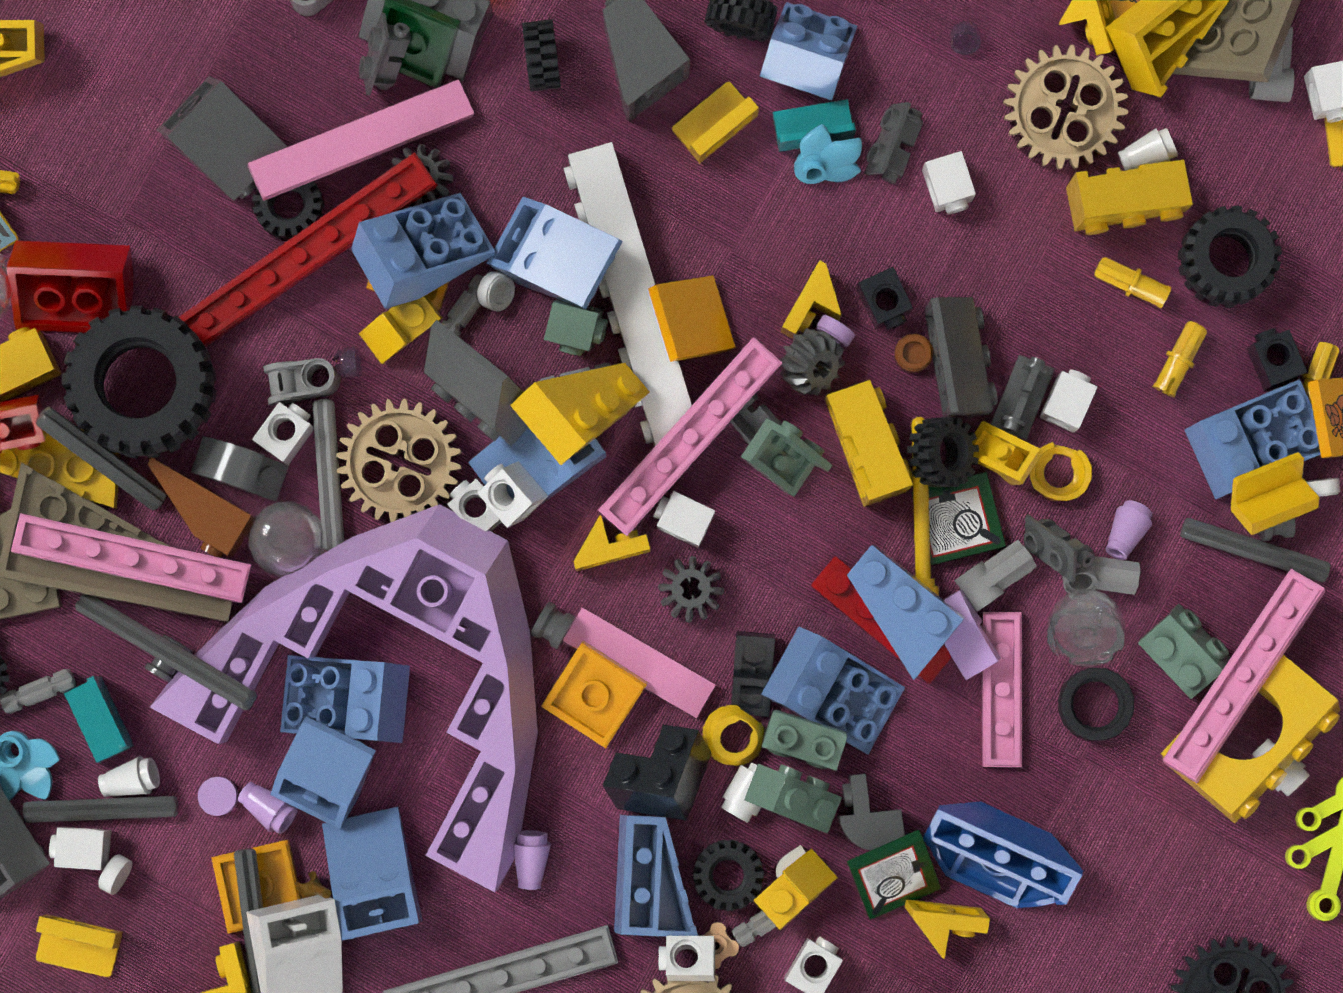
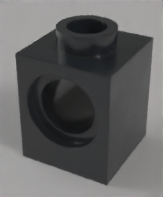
M894 267L858 283L857 292L875 330L885 326L886 330L889 331L908 321L906 316L911 313L913 307ZM881 293L891 294L896 300V307L890 311L880 309L876 304V296Z
M1275 327L1254 336L1256 342L1246 348L1264 391L1298 378L1307 372L1290 329L1278 333ZM1273 347L1281 351L1283 354L1281 366H1275L1268 361V348Z

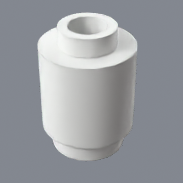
M752 762L748 769L742 765L739 767L723 795V798L726 800L721 806L724 810L747 823L752 815L757 816L761 809L757 805L744 801L757 765Z

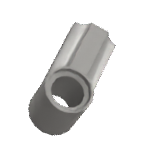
M1290 27L1269 82L1250 81V99L1290 102L1294 87V70L1290 68L1293 28Z
M1016 540L985 563L981 561L954 581L962 589L977 612L1005 593V588L1026 576L1037 566L1025 546L1019 540Z
M1095 556L1092 565L1076 569L1075 582L1072 583L1062 576L1063 587L1067 593L1073 596H1086L1093 593L1096 589L1135 595L1139 586L1140 564L1139 562Z

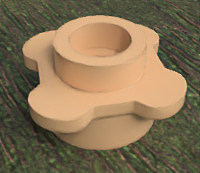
M720 922L713 923L710 930L703 935L714 936L715 942L719 943V948L715 950V969L721 966V962L728 956H735L739 951L738 943L729 938L726 934L725 925Z

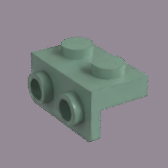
M766 418L741 458L782 491L795 497L814 466L827 472L832 467V464L822 457L825 450L809 439L804 441L800 439L803 432L785 420L779 425Z
M1177 604L1164 619L1138 641V644L1182 691L1192 699L1220 675L1230 660V656L1226 646L1218 638L1211 637L1201 627V621L1194 612L1184 609L1180 604Z
M774 710L764 734L762 747L767 748L778 756H792L805 760L807 764L816 768L837 770L847 740V733L795 715Z

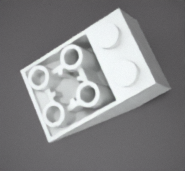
M316 895L246 912L261 993H343L341 934L335 900L333 898L325 899Z

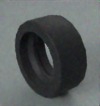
M1087 668L1073 674L1063 684L1058 696V712L1063 725L1073 735L1087 741H1105L1119 735L1129 725L1134 713V696L1129 684L1118 673L1107 668ZM1091 681L1109 685L1115 691L1118 698V711L1115 718L1109 724L1102 727H1090L1083 724L1077 718L1073 709V699L1077 690Z

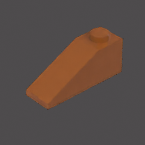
M151 457L148 462L150 469L192 534L204 541L200 549L214 557L221 558L223 554L234 558L257 518Z

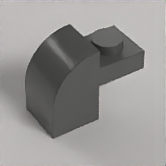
M203 436L191 473L276 502L289 465L265 457V455Z
M866 774L848 775L849 783L842 784L844 806L852 807V814L837 816L839 826L844 835L855 845L870 851L903 837L902 810L870 812Z

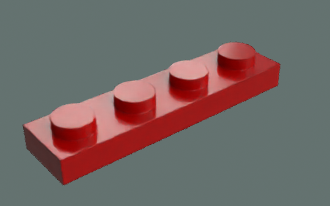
M834 556L810 587L901 661L848 578L847 574L851 571V568ZM945 646L939 649L918 675L928 685L952 658Z

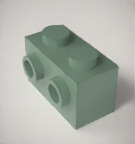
M559 299L554 301L544 340L560 344L559 351L581 356L582 353H585V350L590 351L596 344L604 341L608 326V320L602 318L604 309L587 306L586 309Z
M758 764L744 801L828 834L842 798L827 791L830 784L809 775L806 782L801 781L802 772L782 764L778 771Z

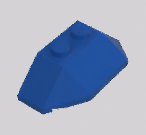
M981 801L939 805L923 837L924 842L930 847L934 858L945 876L1015 908L1039 907L1056 903V905L1067 904L1083 875L1082 868L1052 833Z

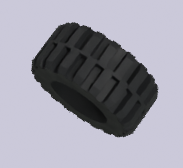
M131 306L129 311H122L120 308L108 311L109 317L103 320L96 317L88 324L91 328L85 334L79 332L73 340L76 344L73 352L67 351L64 363L67 365V372L62 374V386L66 389V395L64 396L66 406L72 412L73 419L79 428L87 433L95 442L113 453L117 452L125 457L136 459L138 456H147L148 458L160 457L161 452L168 450L172 453L182 448L180 444L189 438L192 441L199 434L197 429L202 422L207 423L211 415L209 408L211 402H215L217 393L214 388V381L217 378L215 368L211 362V356L196 333L180 318L168 315L165 310L155 307L153 310H146L143 306ZM136 348H152L164 354L174 367L176 388L173 396L160 411L151 416L131 418L122 415L110 405L106 398L104 381L111 364L123 353Z

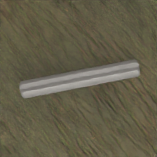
M320 399L314 401L312 406L322 547L324 550L329 551L344 542L340 474L337 473L339 460L336 457L338 446L335 404L330 399Z

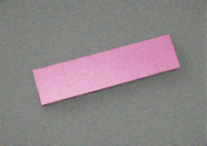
M581 608L563 639V642L575 649H578L584 640L647 681L646 690L695 718L698 717L715 687L714 683L584 608Z
M982 612V629L1001 657L998 662L982 671V767H1022V612Z

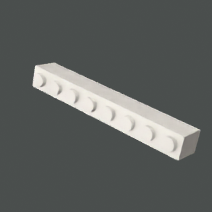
M612 142L569 154L570 166L563 169L569 189L577 188L581 202L574 204L578 219L623 241L615 255L614 261L599 284L602 298L610 297L614 311L607 312L613 335L621 333L625 346L618 349L621 362L626 363L650 391L635 408L643 406L647 420L640 422L646 444L654 442V446H656L688 411L692 404L679 361L670 362L648 290V288L655 285L615 150Z

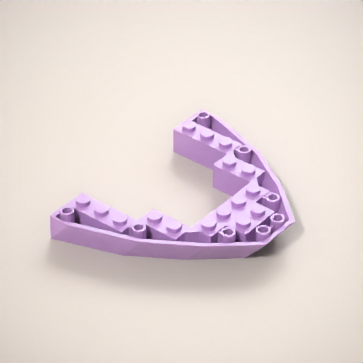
M439 504L351 537L267 585L194 656L254 691L279 643L306 658L316 657L348 594L351 592L481 661L483 664L446 732L481 752L426 856L481 886L496 892L515 859L514 843H516L517 833L522 830L538 734L530 629L508 540L489 530H482ZM177 671L173 679L168 682L150 706V708L217 744L228 741L244 711Z

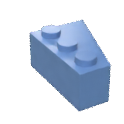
M875 544L868 548L847 574L913 680L917 678L965 619L964 616Z
M620 815L615 933L620 935L665 937L698 936L689 909L687 893L680 876L679 864L666 817Z

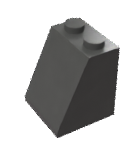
M607 0L605 2L606 8L603 9L604 29L624 115L630 122L689 78L690 59L644 0Z
M208 76L157 129L169 143L233 201L238 196L241 199L245 198L256 187L248 169V163L287 147L222 81Z

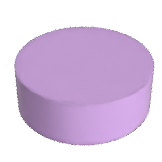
M823 315L816 325L817 331H825L830 334L844 348L848 347L855 337V334L848 327L827 315Z
M225 777L209 778L199 788V805L206 813L213 816L228 814L235 808L238 802V790L235 784Z

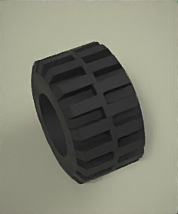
M1234 205L1231 209L1227 210L1226 206L1217 208L1212 213L1209 211L1189 229L1180 243L1182 248L1178 251L1177 260H1181V265L1178 267L1180 276L1185 275L1187 279L1184 285L1188 290L1193 288L1197 292L1194 297L1200 301L1206 298L1210 300L1208 305L1214 307L1224 304L1225 308H1232L1239 303L1240 305L1248 303L1275 279L1273 276L1279 271L1281 262L1277 261V258L1282 254L1281 246L1275 245V241L1279 238L1276 230L1271 233L1269 232L1267 226L1270 222L1265 217L1260 221L1256 218L1258 212L1252 209L1242 212V206ZM1228 237L1243 245L1249 258L1248 270L1244 275L1229 277L1215 269L1209 256V247L1214 239Z

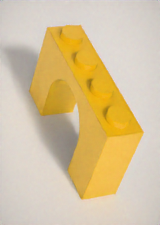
M1285 655L1281 657L1259 690V693L1269 700L1283 717L1282 732L1276 744L1265 754L1248 760L1229 758L1218 752L1198 783L1172 769L1234 824L1241 817L1244 819L1250 817L1260 804L1258 798L1268 788L1271 791L1277 788L1287 775V772L1284 770L1294 760L1300 762L1313 747L1311 741L1321 731L1323 733L1330 731L1340 718V715L1337 714L1340 711L1338 699ZM1177 737L1161 753L1162 758L1165 757Z

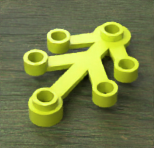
M1343 777L1336 785L1335 795L1312 808L1305 807L1300 809L1295 816L1296 824L1300 829L1314 831L1320 826L1321 819L1342 809L1338 825L1302 845L1289 847L1285 853V860L1289 866L1302 869L1309 865L1311 858L1331 848L1321 888L1313 891L1306 903L1309 914L1321 921L1334 919L1341 909L1340 899L1336 894L1343 872ZM1306 812H1311L1315 818L1314 823L1309 827L1305 826L1302 822V816ZM1297 849L1304 853V860L1300 864H1295L1292 860V853ZM1324 898H1328L1332 903L1331 910L1327 913H1323L1319 908V903Z

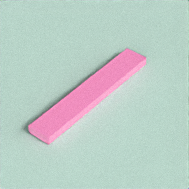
M458 79L249 162L248 169L262 200L265 201L470 119L474 116V111Z
M753 337L598 511L627 536L778 369L782 362Z
M22 513L19 516L11 552L237 603L243 602L251 565Z
M1290 569L1163 758L1164 764L1193 782H1199L1324 595V587Z

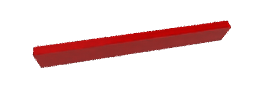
M414 152L178 318L184 321L207 347L351 247L359 222L407 208L437 187V182L418 154Z

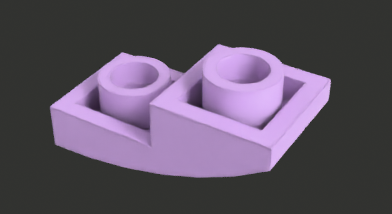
M962 589L945 598L944 601L964 616L965 619L944 644L965 680L998 662L1001 657L981 628V618Z

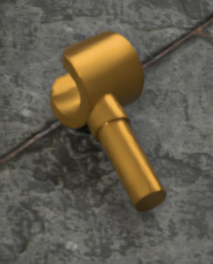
M315 871L308 873L311 879L309 882L301 884L298 881L295 883L302 899L316 895L327 899L331 896V891L322 886Z

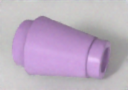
M1128 500L1124 502L1123 506H1119L1116 509L1106 547V552L1110 556L1119 560L1127 559L1128 555L1152 526V521L1150 520L1152 512L1148 507L1139 502Z
M249 782L240 792L238 801L243 804L268 832L284 833L294 821L298 809L271 796L270 790Z
M533 830L517 833L516 843H514V858L518 888L527 890L541 888V881L543 880L551 843L547 842V833Z

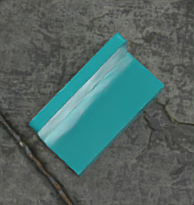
M848 99L773 112L779 152L799 149L803 137L821 124L828 129L832 142L854 139L856 127L855 123H852Z
M91 676L86 679V683L64 693L96 763H101L134 747V744L103 678Z

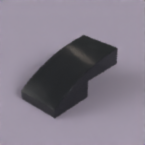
M736 631L731 705L739 706L741 710L749 715L769 717L770 699L761 693L772 675L775 634Z

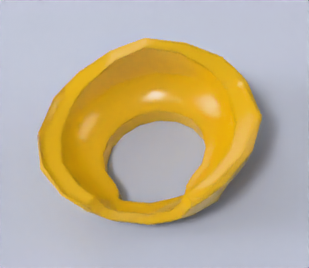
M1053 442L1040 448L1043 453L1029 474L1034 489L1051 501H1068L1082 495L1092 480V465L1087 455L1082 450L1077 451L1055 445ZM1055 454L1069 457L1073 468L1072 481L1062 488L1051 486L1044 477V468Z
M727 705L719 707L708 716L703 726L702 737L716 761L725 765L739 766L749 763L759 755L764 739V728L761 722L759 723L751 715L741 710L739 706ZM742 720L748 723L753 730L750 735V742L743 751L737 753L729 752L721 745V733L728 725Z

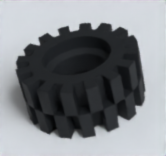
M709 0L704 23L709 28H714V31L724 32V35L737 36L738 39L742 40L747 38L749 41H768L772 35L778 9L769 0Z
M553 19L523 22V38L530 91L561 88Z
M314 181L290 190L298 193L303 199L301 212L296 217L290 219L282 218L275 212L274 203L279 195L263 201L259 191H257V194H253L254 214L267 233L274 235L279 240L283 238L289 240L324 216L322 214V209H325L322 199L323 195Z
M953 417L929 418L922 420L923 424L915 426L914 429L917 433H911L909 440L914 442V445L907 446V453H913V458L909 459L908 463L909 466H916L912 474L915 478L921 477L919 481L921 484L928 485V487L960 486L959 484H965L969 481L966 476H973L975 473L971 465H978L979 458L973 457L974 452H979V445L972 444V441L977 439L975 432L967 433L971 426L968 423H962L963 419ZM942 440L945 443L947 452L944 465L940 458Z
M720 840L707 846L699 854L693 870L695 888L701 898L713 908L726 911L741 909L750 902H753L762 888L764 871L759 857L749 846L736 840ZM723 860H734L743 869V881L734 890H723L713 880L714 868Z

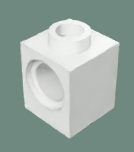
M1343 61L1312 67L1304 76L1314 120L1327 118L1328 123L1343 120Z
M962 151L925 162L922 172L935 212L946 210L947 215L968 209V203L973 201L976 193Z
M1069 370V373L1062 371L1054 382L1039 418L1075 433L1082 424L1097 386L1090 384L1091 378L1079 371Z
M279 402L252 440L286 465H289L314 430V427L307 422L311 415L293 402L288 408ZM285 421H291L295 424L293 437L285 441L279 440L276 434L278 426Z
M519 461L506 467L503 464H499L484 477L487 484L478 492L479 496L507 528L524 521L548 497ZM507 484L514 491V499L507 493Z
M477 479L471 484L467 480L463 481L450 493L453 500L447 505L461 519L484 531L489 530L492 532L502 521L487 504L486 511L480 517H470L465 512V506L470 499L481 498L478 492L484 486Z
M673 491L670 499L662 497L653 517L659 519L657 529L699 548L715 515V510Z
M74 827L57 828V835L51 836L49 844V856L54 858V867L104 870L109 862L111 830Z
M666 936V947L659 946V970H666L668 981H715L714 936ZM685 949L693 950L698 955L697 962L689 968L680 967L676 963L678 953Z
M820 936L816 942L807 938L786 973L785 981L805 993H824L843 961L841 957L836 955L839 948ZM812 955H820L826 961L825 971L815 977L808 975L804 969L805 961Z

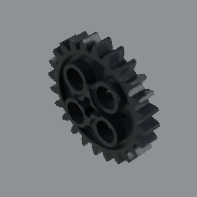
M1224 935L1221 947L1215 939L1209 938L1208 951H1205L1199 945H1195L1194 950L1197 955L1195 959L1183 955L1182 959L1188 967L1185 971L1174 968L1173 972L1181 980L1180 983L1168 984V987L1178 993H1249L1250 987L1254 982L1262 981L1266 986V993H1286L1285 988L1292 985L1294 981L1290 978L1280 977L1287 968L1285 964L1272 965L1276 957L1275 952L1269 951L1261 956L1262 943H1254L1249 950L1247 938L1240 937L1237 945L1234 946L1231 936ZM1226 962L1231 968V977L1227 982L1219 984L1214 978V971L1217 965ZM1244 968H1247L1249 973L1238 987L1241 972Z

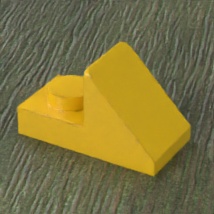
M1072 0L1059 25L1086 19V37L1089 44L1094 45L1096 56L1112 52L1115 48L1106 29L1115 20L1110 0Z
M820 260L782 326L781 333L792 339L793 334H797L798 331L804 333L806 328L809 329L816 316V313L810 311L812 307L840 321L841 311L826 263Z
M425 295L420 299L394 306L382 313L364 328L359 335L380 363L383 364L428 330L436 320L439 321L443 317Z
M985 421L981 422L975 432L977 439L972 441L973 445H979V452H974L973 457L979 458L978 464L998 473L1010 485H1022L1043 453L1040 448Z
M600 515L573 561L576 572L651 552L647 535L639 536L637 530H634L627 536L624 533L616 535V542L609 544L602 516Z
M811 848L783 870L782 875L753 901L774 925L781 930L838 877Z
M906 900L905 902L906 910L943 959H945L949 930H952L953 934L962 937H974L975 932L988 934L990 918L982 908Z
M240 941L219 947L220 955L216 956L217 970L221 979L227 978L228 985L205 990L200 993H251L250 980Z

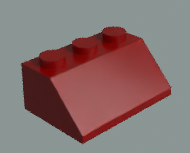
M15 241L6 268L16 330L29 327L30 330L36 328L39 331L87 332L91 328L88 323L96 317L103 320L109 317L108 311L120 308L122 311L130 310L134 281L130 245Z

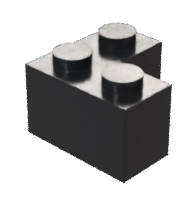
M663 724L651 758L615 752L603 787L617 809L687 821L712 753L699 730Z

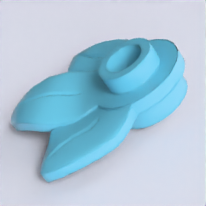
M823 124L815 127L800 142L801 153L794 163L795 176L806 184H817L824 180L843 182L852 179L861 172L860 167L855 163L860 157L862 150L861 138L832 142L830 133Z
M9 731L0 736V784L9 801L14 798L21 788L37 798L47 799L49 797L53 781L48 767L55 765L60 760L55 748L49 742L43 739H29L24 733L19 731ZM13 743L19 749L18 756L13 755L11 752V745Z

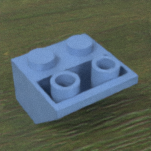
M786 2L772 34L760 77L832 100L857 25L851 24L839 16H827L812 11L806 5Z
M306 716L278 770L270 795L340 829L360 796L376 750L330 728L326 724L319 723Z

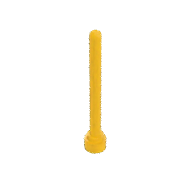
M923 417L913 419L911 424L912 433H917L914 428L917 424H923L922 420H925ZM913 475L915 577L939 596V586H935V578H931L929 487L919 482L921 477L915 478Z

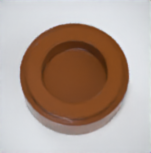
M908 334L902 337L894 350L896 364L907 373H919L925 370L933 358L931 343L927 338L919 334Z

